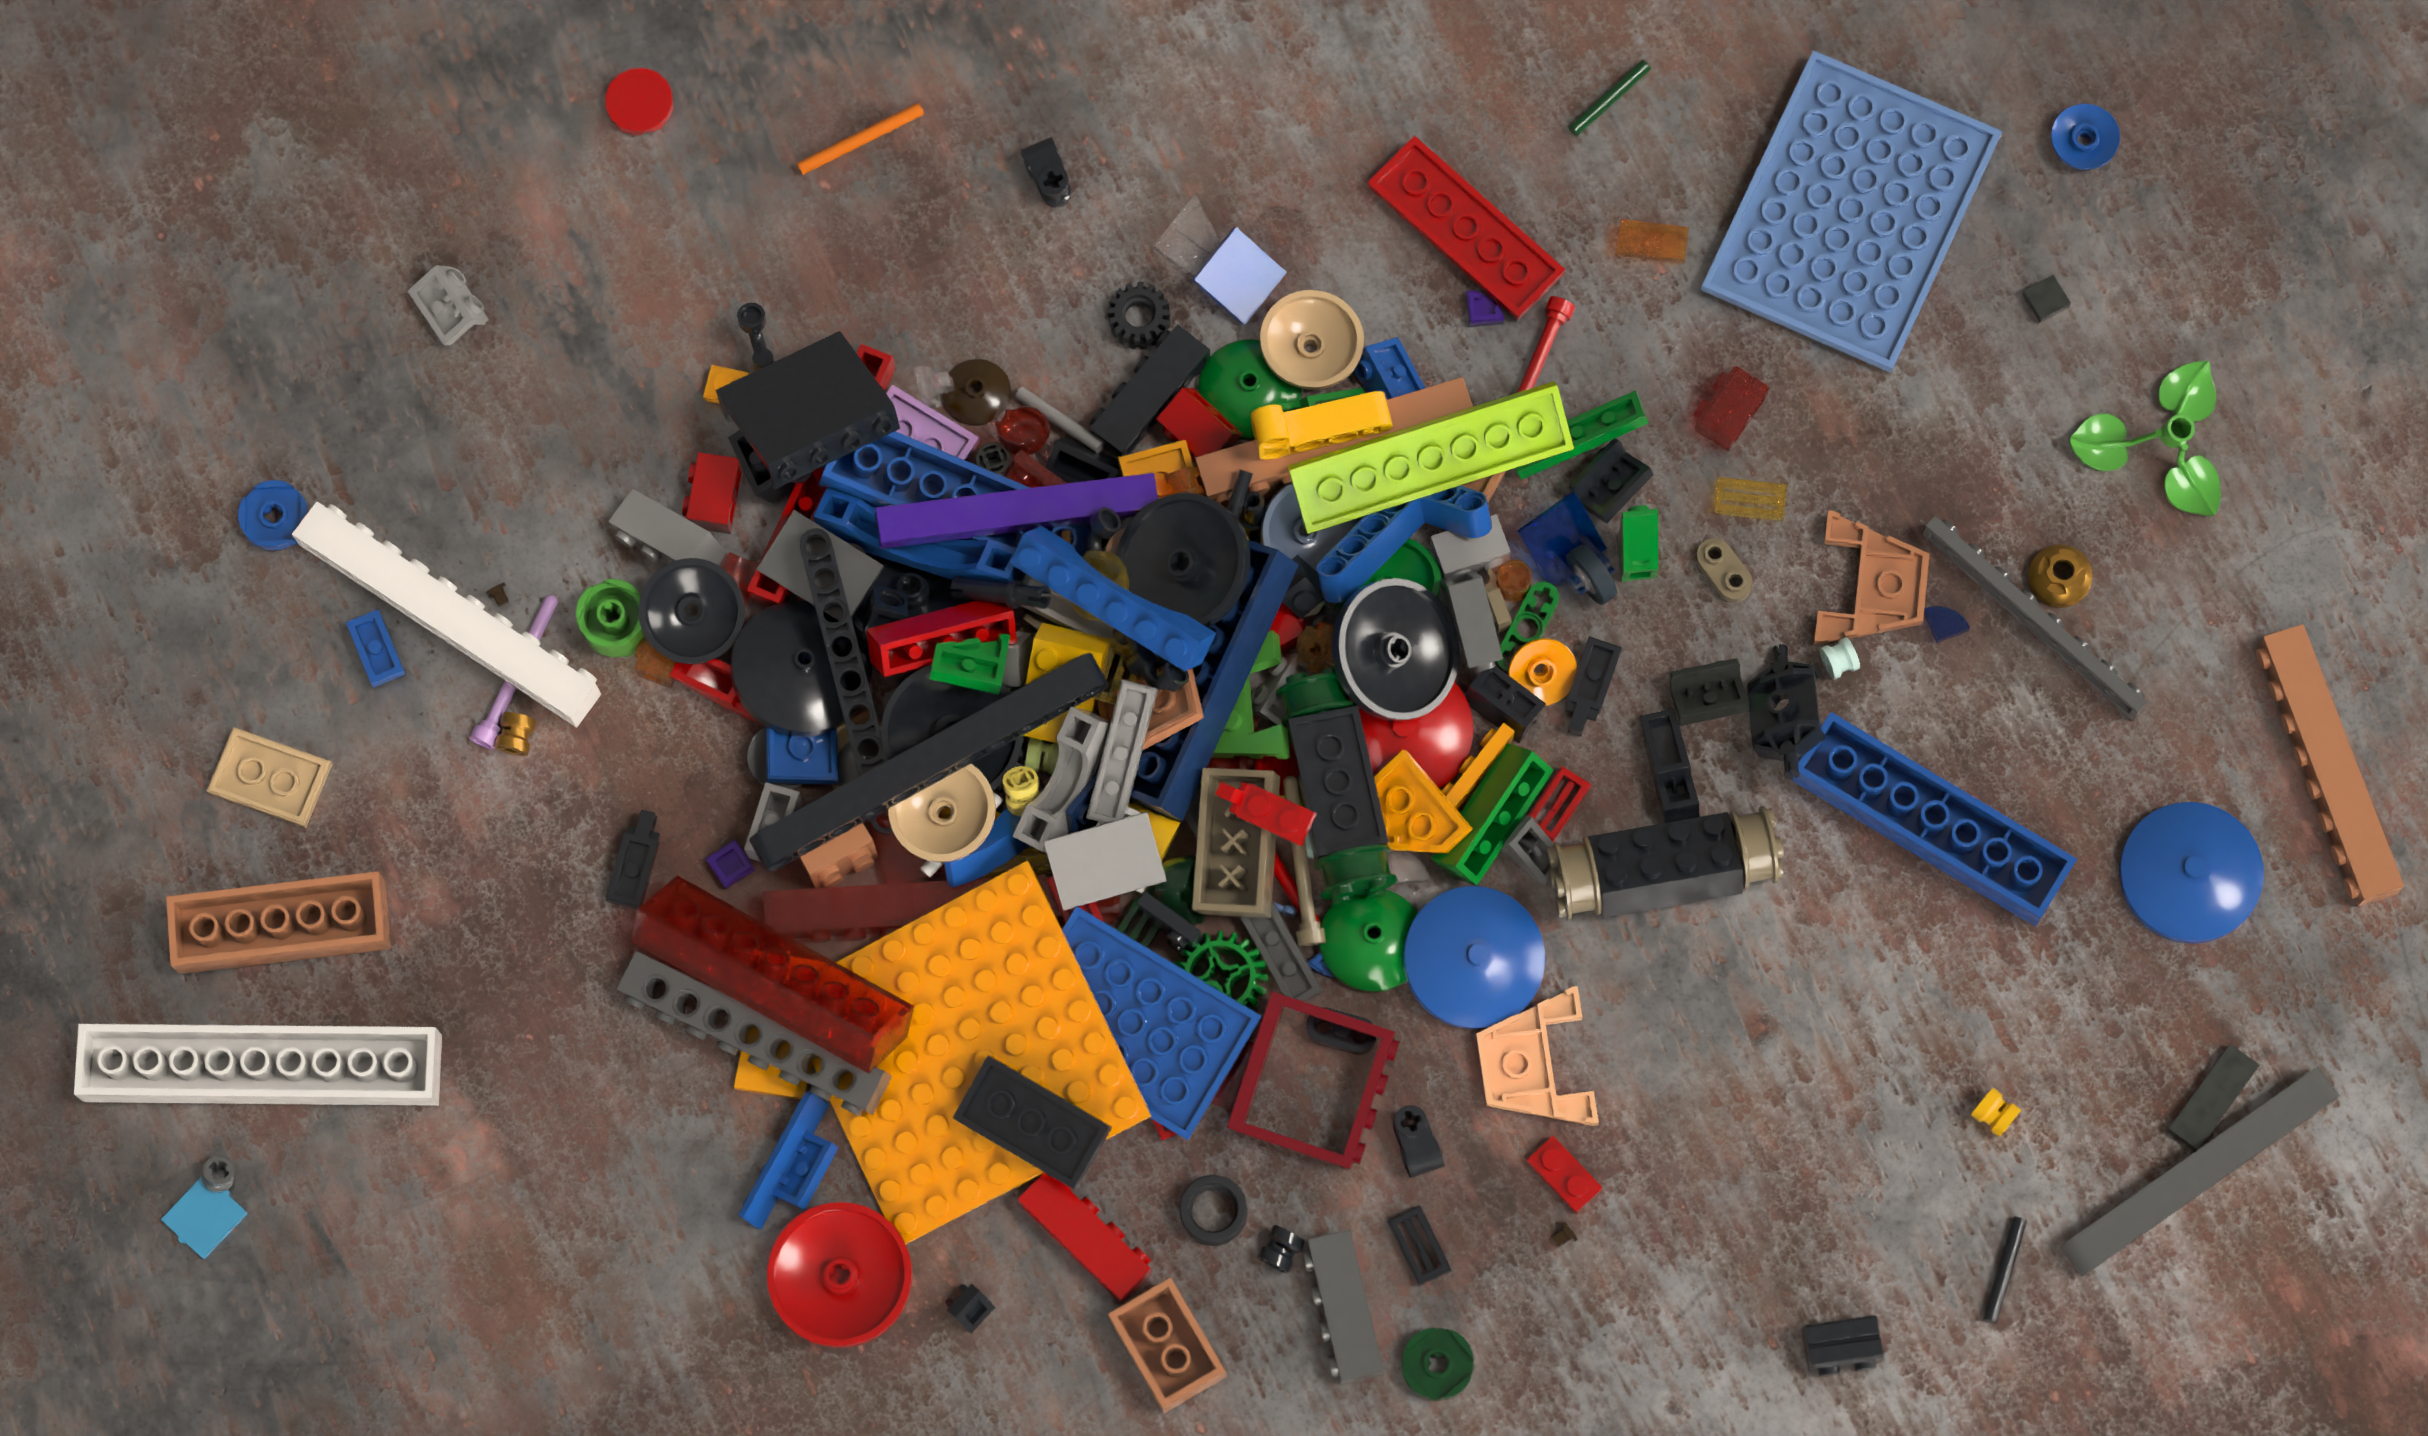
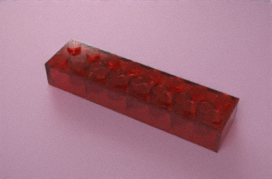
M678 875L637 909L631 942L868 1074L908 1036L914 1005Z

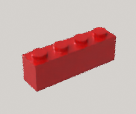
M973 601L866 629L870 661L884 677L932 665L937 643L951 641L959 643L965 639L979 638L980 642L984 643L997 641L1001 634L1010 635L1009 644L1017 643L1013 609L1008 607L1007 604Z
M1044 1172L1018 1198L1019 1205L1120 1304H1123L1152 1275L1151 1268L1148 1266L1151 1262L1150 1258L1137 1246L1131 1250L1122 1241L1125 1234L1112 1221L1106 1225L1096 1215L1100 1210L1086 1196L1080 1200L1071 1191L1072 1188Z

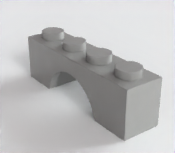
M1070 707L1056 738L1059 745V755L1055 770L1041 794L1026 805L1014 832V838L1042 852H1046L1045 840L1069 833L1065 812L1098 768L1111 725L1110 721L1088 710Z

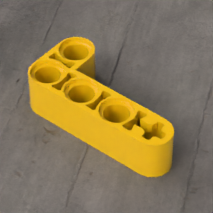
M1381 391L1360 394L1288 412H1283L1281 405H1267L1255 409L1251 413V425L1259 457L1263 460L1276 459L1382 434L1393 427L1385 393Z

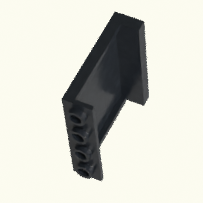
M841 331L716 390L724 417L728 422H735L769 471L775 489L901 429L893 402Z

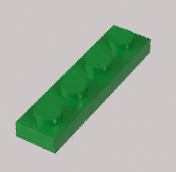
M1636 390L1567 420L1574 446L1573 450L1516 467V471L1521 480L1649 424Z

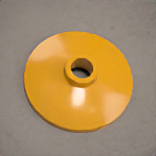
M1541 638L1526 643L1514 654L1509 665L1508 675L1546 703L1545 706L1562 700L1570 692L1577 672V663L1573 653L1566 645L1554 639ZM1541 663L1545 664V668L1542 672H1534V669L1537 665Z

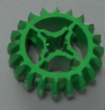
M1219 930L1216 933V941H1211L1210 935L1203 933L1204 944L1201 946L1198 944L1193 953L1187 949H1182L1180 956L1187 962L1175 961L1174 964L1192 974L1196 964L1207 956L1209 970L1198 978L1224 993L1217 981H1210V979L1215 980L1214 964H1216L1223 977L1229 976L1230 978H1225V992L1231 998L1232 986L1242 981V977L1250 975L1246 991L1236 1001L1244 1006L1249 1005L1255 1009L1260 1007V1002L1254 995L1259 997L1266 995V989L1257 984L1267 983L1268 975L1257 972L1264 970L1266 963L1264 960L1253 962L1260 955V951L1258 948L1246 952L1250 945V941L1247 938L1242 940L1238 946L1236 945V933L1232 932L1229 940L1223 941V931ZM1217 953L1233 955L1241 960L1244 965L1240 967L1238 964L1226 965L1220 960Z

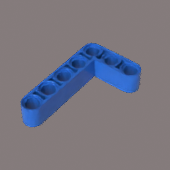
M1460 485L1364 516L1317 564L1316 570L1324 599L1332 603L1347 600L1424 523L1468 538H1480L1487 535L1492 529V521L1485 494Z

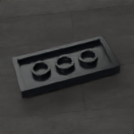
M989 1055L986 1057L953 1116V1119L1074 1190L1079 1188L1112 1129V1126Z

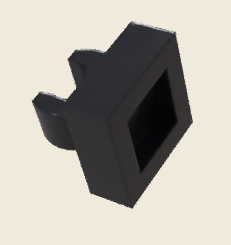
M972 1283L968 1287L961 1284L958 1288L963 1293L957 1300L953 1302L948 1298L945 1302L949 1307L947 1311L963 1328L972 1334L995 1309V1306Z

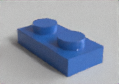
M379 609L346 622L373 688L406 674Z

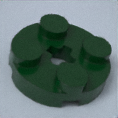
M1427 1328L1415 1334L1407 1343L1401 1361L1403 1377L1409 1388L1418 1396L1433 1402L1449 1400L1463 1392L1470 1383L1474 1370L1473 1352L1468 1342L1456 1331L1443 1328ZM1433 1355L1438 1359L1444 1356L1447 1359V1362L1444 1364L1446 1371L1443 1373L1439 1371L1431 1372L1429 1370L1431 1366L1429 1358Z

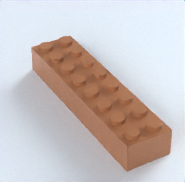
M1461 377L1388 399L1387 404L1393 427L1382 434L1270 460L1260 459L1255 440L1196 457V473L1203 496L1209 497L1227 508L1239 470L1241 469L1253 473L1247 493L1252 491L1258 492L1259 497L1261 495L1264 497V504H1267L1271 500L1270 498L1281 488L1292 483L1287 468L1289 465L1473 407L1464 378Z

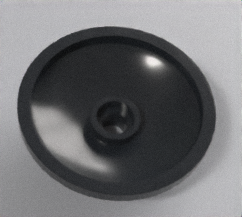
M683 558L664 565L649 578L640 596L638 613L642 631L656 651L676 662L698 664L719 657L734 644L743 626L745 606L738 584L725 569L708 560ZM689 603H694L698 607V612L694 616H688L684 612L685 606Z

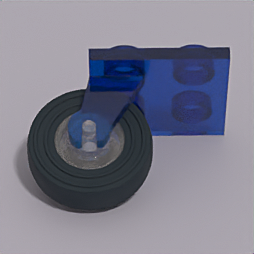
M1572 491L1517 530L1546 582L1556 586L1561 581H1564L1579 595L1586 592L1599 605L1606 604L1617 595L1616 585L1610 575L1615 569L1610 565V560L1602 553L1607 547L1575 492Z

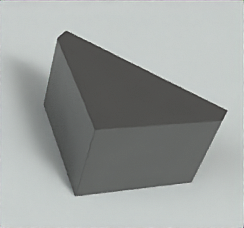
M1527 815L1505 841L1501 852L1542 885H1545L1549 880L1548 868L1551 867L1547 848L1553 847V842L1535 820Z

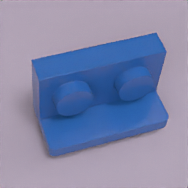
M1398 337L1364 347L1354 372L1367 393L1381 391L1385 393L1386 400L1425 389L1421 378Z

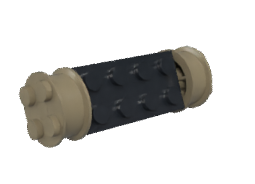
M1760 806L1758 812L1737 816L1735 811H1731L1729 815L1728 812L1593 835L1583 837L1580 844L1560 847L1558 842L1553 843V847L1547 848L1551 867L1548 868L1551 888H1556L1557 892L1555 903L1558 917H1565L1566 920H1570L1574 913L1594 910L1596 915L1602 912L1603 918L1743 894V889L1749 887V882L1771 879L1773 884L1778 883L1779 879L1784 877L1780 859L1784 858L1781 838L1774 837L1773 829H1776L1773 809H1766L1765 806Z

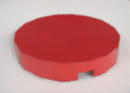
M631 68L620 73L610 83L605 94L606 110L612 123L621 131L632 135H643V133L655 132L661 129L670 119L674 109L673 93L667 80L658 72L647 68Z

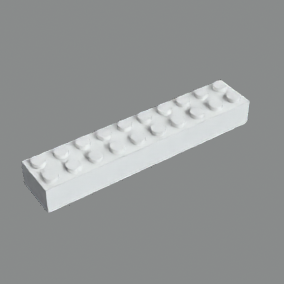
M79 1024L74 1095L83 1102L439 1106L442 1034L436 1027Z

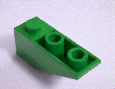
M1639 505L1628 508L1627 512H1622L1617 538L1622 582L1657 578L1658 509H1649L1648 506Z

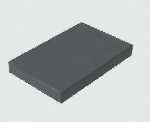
M794 510L757 567V571L815 606L800 550V539L811 528L822 529L829 534L852 618L884 566ZM819 538L811 539L806 545L807 551L814 555L822 553L826 548V543ZM822 572L815 578V584L822 589L831 587L835 581L834 576L828 572ZM830 606L824 612L837 621H840L844 615L843 610L838 606Z

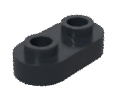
M1322 1007V1008H1325V1009H1328V1010H1331V1011H1334V1012H1337V1013H1340V1014H1343V1015H1346V1016H1349V1017H1352V1018H1355V1019H1358V1020H1361V1021H1364V1022H1368V1023L1373 1024L1371 1021H1369V1020L1366 1019V1018H1363V1017H1360V1016H1356V1015H1352V1014H1349V1013H1345V1012H1342V1011L1334 1010V1009H1331V1008ZM1310 1015L1306 1022L1309 1038L1319 1045L1355 1055H1362L1368 1053L1376 1043V1037L1363 1033L1366 1037L1365 1040L1361 1043H1356L1353 1041L1352 1035L1359 1031ZM1326 1022L1330 1024L1331 1030L1328 1033H1321L1317 1029L1318 1025Z

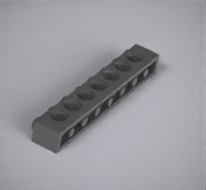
M635 951L617 987V990L626 995L624 1002L642 1011L645 1005H648L657 1010L654 1015L655 1017L671 1025H674L676 1020L688 1025L685 1031L702 1040H705L706 1036L709 1035L719 1040L716 1045L718 1048L732 1055H736L737 1051L740 1050L750 1055L747 1062L765 1071L771 1065L781 1070L778 1077L796 1086L802 1080L812 1085L809 1092L829 1101L831 1095L843 1100L842 1108L858 1116L861 1115L862 1111L874 1114L892 1078L885 1071L637 951ZM665 983L667 987L665 995L660 999H654L653 990L655 986ZM690 998H696V1010L691 1014H685V1002ZM726 1012L728 1014L727 1025L722 1029H716L714 1025L716 1017ZM757 1027L760 1032L758 1040L753 1044H747L745 1041L746 1033L750 1029ZM783 1043H789L791 1046L790 1054L785 1059L778 1060L776 1056L777 1048ZM814 1058H821L822 1067L820 1071L814 1075H809L807 1071L809 1062ZM845 1073H852V1085L846 1090H840L838 1085L840 1077Z

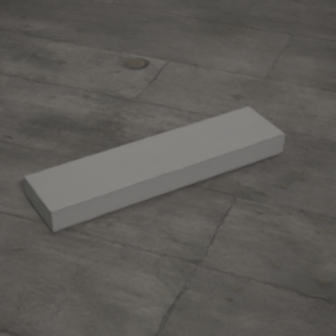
M1122 680L1087 814L1088 819L1108 823L1125 818L1158 692L1157 688Z

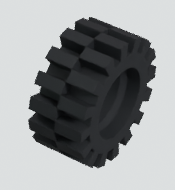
M1137 282V286L1132 287V284L1129 283L1126 284L1124 291L1119 288L1116 291V297H1111L1109 301L1110 307H1108L1109 327H1111L1114 338L1118 337L1119 343L1122 345L1126 342L1129 344V348L1135 349L1136 345H1141V349H1147V344L1151 343L1152 346H1155L1158 338L1166 329L1169 330V303L1164 298V293L1160 289L1156 291L1154 285L1149 283L1148 287H1144L1143 282ZM1137 304L1149 307L1153 313L1151 321L1143 327L1132 326L1126 320V313L1130 307Z

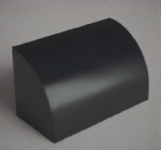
M1067 435L1056 440L1043 471L1067 484L1122 477L1118 459L1101 451L1096 453L1078 440Z

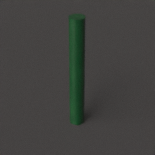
M1641 60L1568 126L1570 132L1578 137L1651 70L1649 64Z

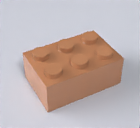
M1171 1277L1108 1314L1111 1324L1164 1414L1227 1377L1224 1367Z

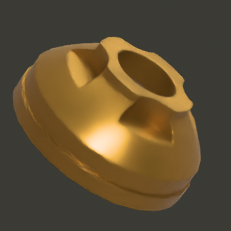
M2063 544L2052 545L2040 551L2032 560L2028 571V583L2035 597L2042 603L2050 607L2067 608L2076 605L2088 594L2093 578L2092 568L2089 560L2078 549ZM2057 562H2066L2071 565L2073 576L2067 580L2058 579L2053 573V566Z

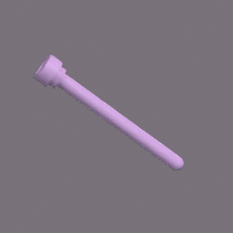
M554 595L545 597L528 632L539 641L558 604V600ZM504 681L486 720H481L479 725L474 726L469 737L471 741L487 749L495 750L496 736L500 732L498 726L503 713L506 711L515 693L516 687Z

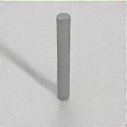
M1024 387L1017 391L1016 399L1096 453L1103 449L1104 441Z

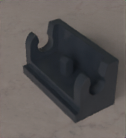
M1497 666L1482 671L1471 683L1465 696L1469 706L1496 727L1500 728L1505 723L1515 731L1514 740L1518 743L1524 739L1530 726L1536 724L1546 705L1544 701Z

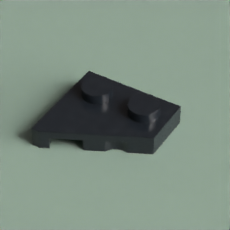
M1147 892L1142 895L1137 902L1138 906L1169 939L1167 944L1179 954L1182 949H1187L1193 953L1198 944L1200 946L1203 945L1201 930Z

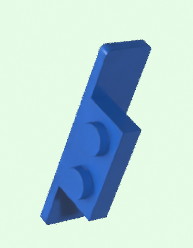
M809 1090L805 1092L802 1099L796 1105L793 1116L784 1132L779 1136L775 1149L767 1163L762 1167L758 1180L744 1200L743 1207L739 1212V1217L757 1229H762L778 1199L805 1211L839 1148L832 1142L814 1135L828 1108V1103L819 1096L809 1092Z

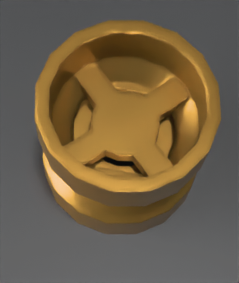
M504 712L500 722L503 730L500 735L496 736L494 747L511 755L528 756L531 747L528 741L529 735L535 732L537 721L519 713Z

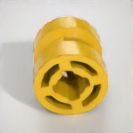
M1993 1087L1971 1115L1979 1122L1985 1121L1990 1125L1991 1132L2000 1137L2018 1116L2021 1109L2014 1103L2008 1104L2004 1101L2002 1094Z

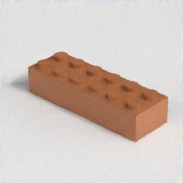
M379 871L166 896L170 963L179 974L391 949L386 880Z

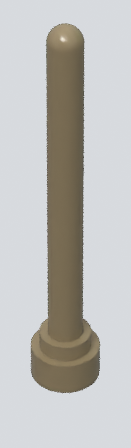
M1287 776L1283 781L1285 799L1300 805L1297 779L1294 776ZM1304 840L1302 846L1291 842L1302 924H1299V931L1296 932L1298 946L1326 943L1324 928L1320 927V922H1316L1306 842Z

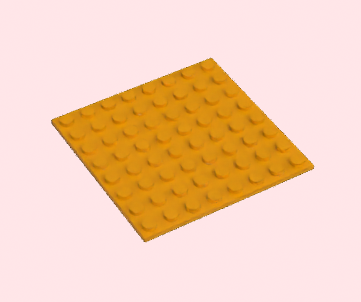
M1025 861L788 987L791 992V1006L800 1010L807 1024L804 1030L805 1033L892 1076L873 1115L862 1111L861 1115L858 1116L841 1107L843 1100L832 1095L829 1100L884 1217L898 1230L905 1244L926 1235L1044 1173L953 1119L954 1114L988 1055L1112 1126L1106 1140L1152 1116L1029 861ZM814 1058L812 1063L818 1073L822 1067L821 1058ZM845 1073L840 1077L838 1083L840 1090H846L852 1085V1073Z

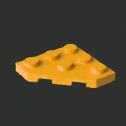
M1402 750L1374 777L1388 837L1387 845L1390 846L1391 851L1449 853L1473 830L1408 751Z

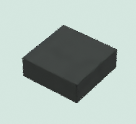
M2054 275L2025 289L2022 293L2039 323L2062 312L2071 305Z

